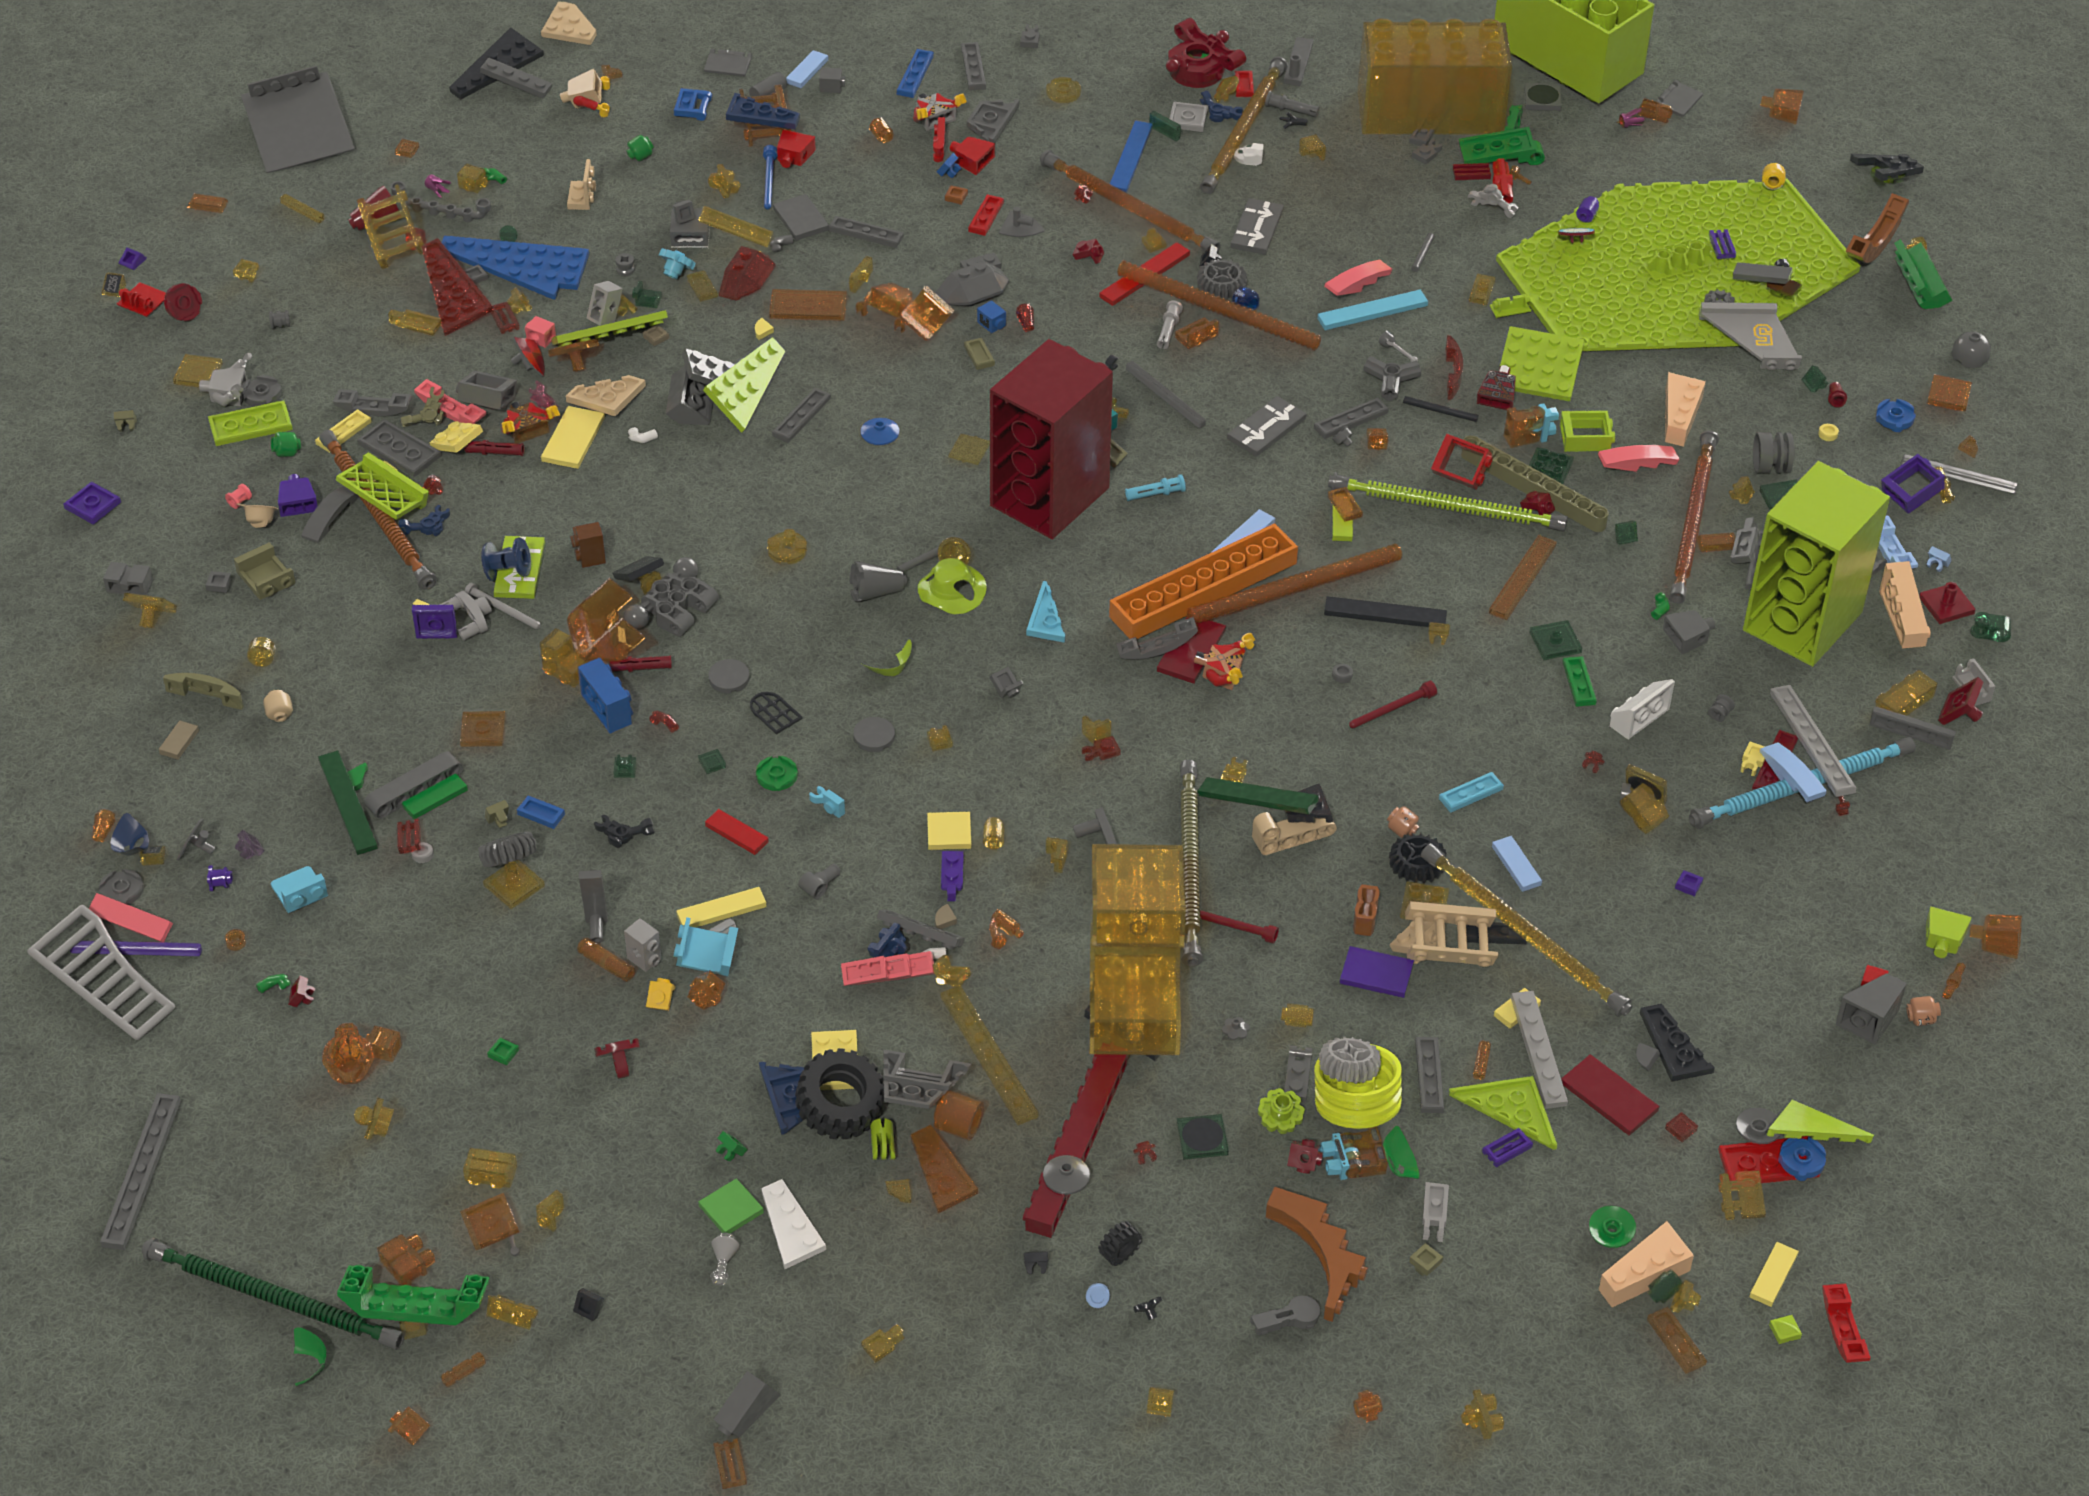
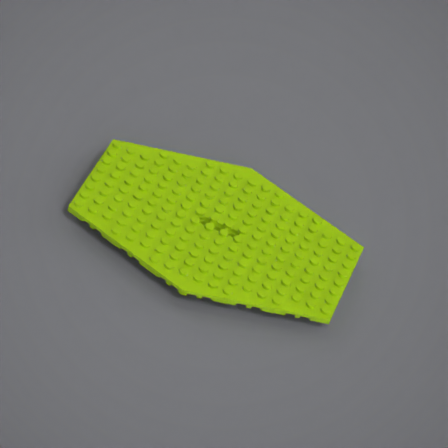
M1788 179L1785 180L1781 188L1776 190L1768 189L1764 186L1763 182H1755L1754 180H1748V183H1737V180L1709 181L1708 184H1698V181H1692L1691 184L1681 185L1680 182L1652 183V186H1642L1641 183H1635V186L1617 184L1613 190L1605 191L1601 197L1597 198L1599 210L1591 222H1582L1577 218V207L1572 214H1565L1560 221L1548 224L1536 231L1531 238H1524L1519 245H1512L1496 256V261L1520 294L1530 296L1528 304L1548 332L1584 339L1582 351L1740 346L1709 321L1699 320L1701 303L1704 302L1705 295L1710 290L1715 291L1718 289L1723 291L1725 289L1726 293H1731V296L1735 298L1734 303H1777L1776 315L1779 321L1857 274L1861 267L1853 257L1847 255L1843 244ZM1589 228L1594 229L1595 234L1583 235L1582 243L1579 241V236H1573L1574 243H1571L1569 236L1559 235L1558 230ZM1724 229H1728L1736 251L1735 258L1717 259L1709 238L1710 230L1716 233L1717 230L1724 232ZM1716 238V239H1717V242H1718V244H1719L1721 253L1724 254V253H1723V250L1721 249L1719 239ZM1786 259L1793 272L1790 280H1794L1803 286L1793 297H1787L1768 288L1767 282L1733 279V272L1737 262L1774 266L1777 260Z

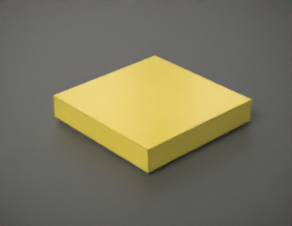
M970 812L927 813L928 850L971 849Z

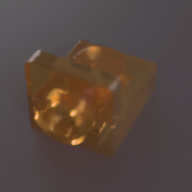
M1367 428L1368 449H1387L1388 433L1386 429Z
M408 1406L403 1413L398 1410L389 1420L392 1425L387 1431L392 1433L395 1430L413 1446L429 1428L430 1424Z

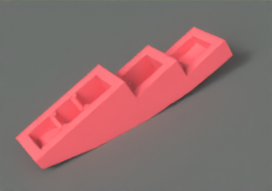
M1381 260L1367 262L1339 274L1325 283L1324 287L1337 296L1361 292L1364 285L1375 284L1378 277L1390 275L1392 268Z
M1661 445L1617 447L1599 451L1598 453L1604 467L1634 472L1640 466L1657 468L1659 463L1676 465L1680 460L1672 446Z
M931 951L911 955L906 953L890 957L880 956L841 964L844 986L935 974Z

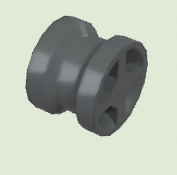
M628 253L619 254L615 259L617 273L621 276L633 274L635 271L633 265L634 257Z

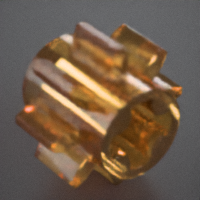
M1369 1390L1358 1393L1359 1398L1353 1401L1356 1416L1358 1418L1363 1417L1367 1422L1377 1420V1414L1383 1410L1378 1394L1373 1395Z

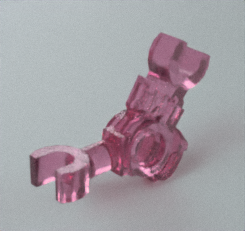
M535 381L536 389H529V393L532 394L530 399L535 401L540 408L546 409L553 405L558 407L559 405L554 403V399L543 392L544 385L539 381Z

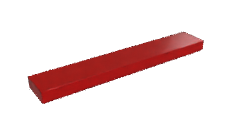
M1176 242L1099 293V297L1114 306L1190 256V250Z

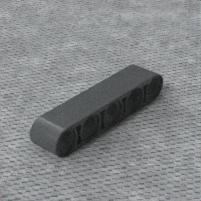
M443 752L371 792L365 798L364 804L377 818L382 819L402 808L403 801L455 773L459 776L463 771V765L451 752Z

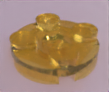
M786 529L767 541L768 555L776 563L787 562L788 564H795L806 556L807 541L802 535L795 533L793 529Z

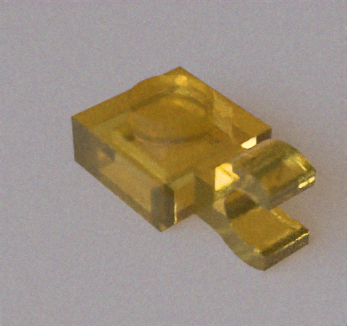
M898 1324L894 1325L886 1333L879 1329L861 1341V1346L876 1363L895 1350L894 1344L904 1339L902 1335L904 1330Z

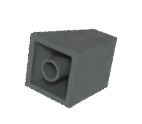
M1886 973L1845 994L1842 998L1836 1026L1876 1045L1899 1012L1907 983Z

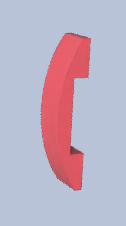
M426 379L414 389V393L426 403L427 399L431 398L429 394L431 387H434L433 394L436 396L440 395L442 388ZM446 394L439 400L442 404L437 412L440 414L442 410L443 416L455 422L476 424L486 415V411L471 403L466 406Z

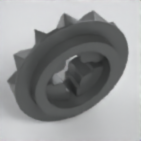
M1716 289L1715 291L1710 290L1705 295L1704 302L1734 303L1735 298L1731 296V293H1726L1725 289L1723 291Z

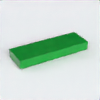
M1583 656L1563 658L1562 663L1575 706L1596 705V696Z
M455 773L403 801L402 807L415 820L468 791V788Z

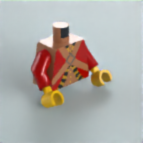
M1246 633L1243 635L1242 641L1240 640L1228 645L1214 644L1209 654L1197 651L1194 663L1205 666L1202 676L1214 686H1222L1232 690L1233 686L1239 683V678L1243 677L1240 668L1245 654L1244 648L1253 649L1255 638L1252 633Z

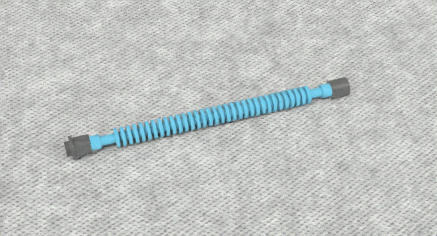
M1908 736L1894 741V744L1887 746L1886 749L1874 748L1839 761L1849 775L1881 764L1884 758L1888 756L1891 758L1895 756L1901 757L1913 753L1916 747L1913 739ZM1818 768L1810 770L1821 784L1826 783ZM1784 779L1724 801V805L1719 807L1706 806L1700 809H1691L1689 822L1697 829H1701L1704 825L1712 823L1714 819L1720 818L1722 814L1727 813L1732 816L1798 793L1799 791L1794 792Z

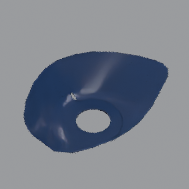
M125 813L113 832L111 849L124 855H134L149 846V837L144 827L129 813ZM139 838H144L143 844L140 847H134ZM130 845V850L124 851V847Z

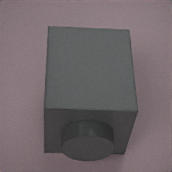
M821 68L819 77L820 92L841 93L842 87H845V76H842V69Z

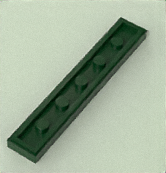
M339 751L318 756V761L356 854L360 855L378 849Z
M1207 777L1197 790L1201 797L1303 814H1310L1319 801L1318 796L1315 794Z

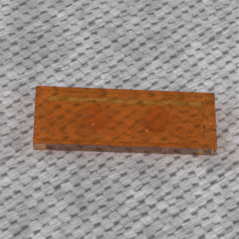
M1668 1307L1648 1315L1647 1321L1685 1374L1706 1365L1707 1360Z

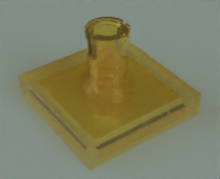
M124 593L123 601L142 609L140 627L152 628L155 611L176 612L177 606L164 598Z
M520 860L509 862L503 868L483 880L484 887L511 910L545 887L544 881Z

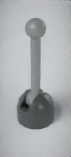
M1385 331L1380 336L1378 342L1386 348L1393 346L1408 357L1411 362H1418L1416 356H1411L1395 344V337L1392 333Z

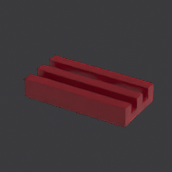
M1489 163L1453 164L1455 180L1491 179Z

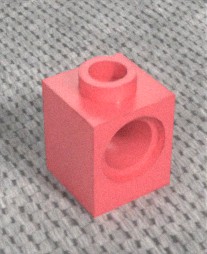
M535 316L525 326L526 339H533L537 345L546 348L552 342L551 338L556 336L555 323Z

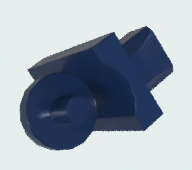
M893 923L890 929L882 928L879 932L880 941L878 943L871 942L868 946L871 957H890L895 954H904L907 950L904 943L906 939L901 934L900 925L897 923Z

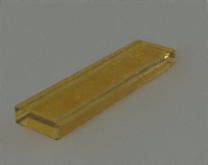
M707 206L703 207L698 220L765 247H768L773 234L770 230Z

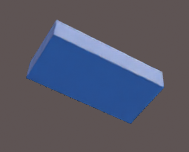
M527 796L518 807L517 815L554 829L565 816V811L549 803Z

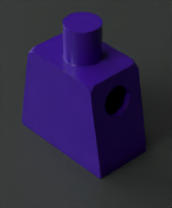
M292 474L288 477V480L280 482L278 505L281 517L311 513L318 507L316 495L308 478H300L299 475Z

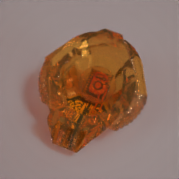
M344 1023L335 1029V1037L326 1043L322 1054V1062L336 1082L343 1085L356 1084L367 1076L375 1059L374 1050H372L370 1042L359 1035L358 1029L353 1023Z

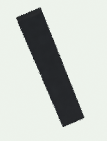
M1326 596L1324 615L1445 629L1447 610Z

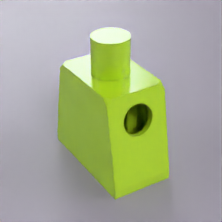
M1930 906L1926 920V946L1934 948V955L1938 958H1945L1948 952L1957 954L1968 932L1972 917Z

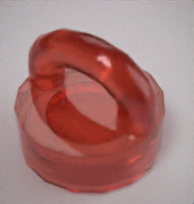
M433 474L430 475L424 482L423 488L428 490L430 495L434 493L437 495L442 494L443 487L440 483V478Z

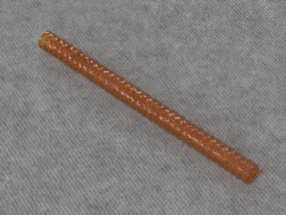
M1125 260L1119 264L1118 276L1123 275V278L1128 277L1129 280L1144 284V286L1149 285V288L1154 287L1155 290L1159 289L1160 292L1164 291L1165 294H1170V296L1175 295L1176 298L1180 297L1181 300L1185 299L1186 302L1190 301L1191 304H1196V306L1201 305L1202 308L1206 307L1207 310L1211 309L1212 312L1216 311L1217 314L1222 313L1223 316L1227 315L1228 318L1232 317L1233 320L1237 319L1238 322L1243 321V324L1248 323L1249 326L1253 325L1254 328H1259V330L1264 329V332L1269 331L1270 334L1274 333L1275 336L1280 335V338L1285 337V340L1296 341V344L1299 345L1301 343V346L1304 347L1306 345V348H1312L1314 351L1320 345L1321 335L1310 333L1309 330L1305 331L1304 328L1300 329L1298 326L1294 327L1293 324L1289 325L1288 322L1284 323L1283 320L1278 321L1277 318L1273 319L1272 316L1268 317L1267 314L1263 315L1262 312L1257 313L1256 310L1252 311L1251 308L1247 309L1246 306L1242 307L1241 304L1236 305L1235 302L1231 303L1230 300L1226 301L1225 298L1221 299L1220 296L1215 297L1214 294L1210 295L1209 292L1205 293L1204 290L1200 291L1199 288L1194 289L1193 286L1189 287L1188 284L1184 285L1183 282L1179 283L1178 280L1168 279L1167 276L1163 277L1162 274L1158 275L1157 272L1153 273V271H1148L1146 268L1142 269L1141 266L1137 267L1136 264L1132 265V263H1127Z
M1394 543L1381 549L1378 548L1365 554L1362 553L1359 556L1356 555L1343 559V561L1333 562L1332 564L1321 566V568L1317 567L1304 573L1301 572L1299 575L1295 574L1282 580L1279 579L1277 582L1273 581L1260 587L1257 586L1243 592H1238V594L1234 593L1221 599L1218 598L1215 601L1212 600L1210 603L1206 602L1199 606H1193V608L1190 607L1187 609V618L1194 617L1196 624L1208 621V619L1212 620L1225 614L1228 615L1231 612L1234 613L1236 610L1240 611L1247 607L1250 608L1253 605L1256 606L1270 600H1275V598L1278 599L1292 593H1297V591L1301 592L1314 586L1317 587L1319 584L1323 585L1336 579L1339 580L1341 577L1345 578L1358 572L1361 573L1374 567L1377 568L1390 562L1399 561L1402 558V551L1399 545Z

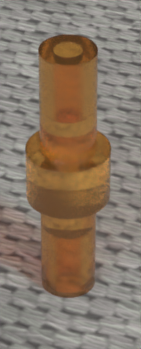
M1958 963L1954 972L1949 975L1946 981L1947 986L1943 992L1945 999H1950L1955 989L1959 987L1962 981L1961 976L1966 968L1963 963Z

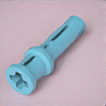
M1180 474L1176 478H1162L1157 483L1125 489L1126 499L1130 501L1162 493L1167 496L1171 492H1185V481L1182 474ZM1152 489V491L1138 493L1139 491Z

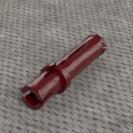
M488 440L471 441L465 446L466 453H482V455L523 456L525 451L523 443L489 442Z
M671 655L642 658L628 656L625 659H609V666L612 672L628 671L631 673L633 670L672 669Z

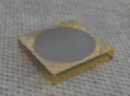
M1629 764L1625 771L1626 783L1631 784L1630 790L1638 791V795L1664 806L1667 802V780Z

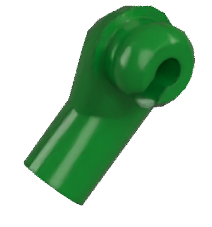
M482 168L480 170V176L486 181L496 180L500 184H504L507 181V177L494 168Z
M1662 592L1655 595L1656 609L1651 612V616L1655 620H1658L1670 609L1668 598Z
M285 974L271 975L257 983L256 988L261 994L277 984L283 990L290 985V981Z

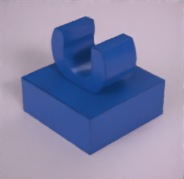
M952 153L938 169L937 173L943 176L947 171V175L953 178L961 169L958 164L954 163L958 157Z

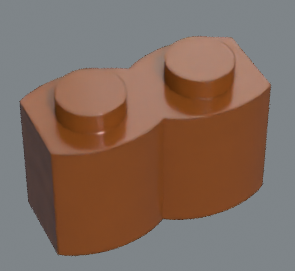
M1362 884L1358 889L1353 923L1355 934L1371 936L1374 932L1379 901V889L1377 886Z

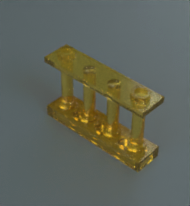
M398 184L395 185L397 195L373 204H367L364 198L357 200L377 262L382 269L389 267L387 262L390 259L389 257L416 247L420 255L424 254L422 250L424 246L421 236H417L406 201H408L405 190L401 191ZM397 202L401 203L403 210L379 219L372 218L371 214L374 211ZM403 217L406 218L408 225L382 235L377 233L376 229H379V226ZM411 232L412 241L388 250L382 248V244L385 241Z

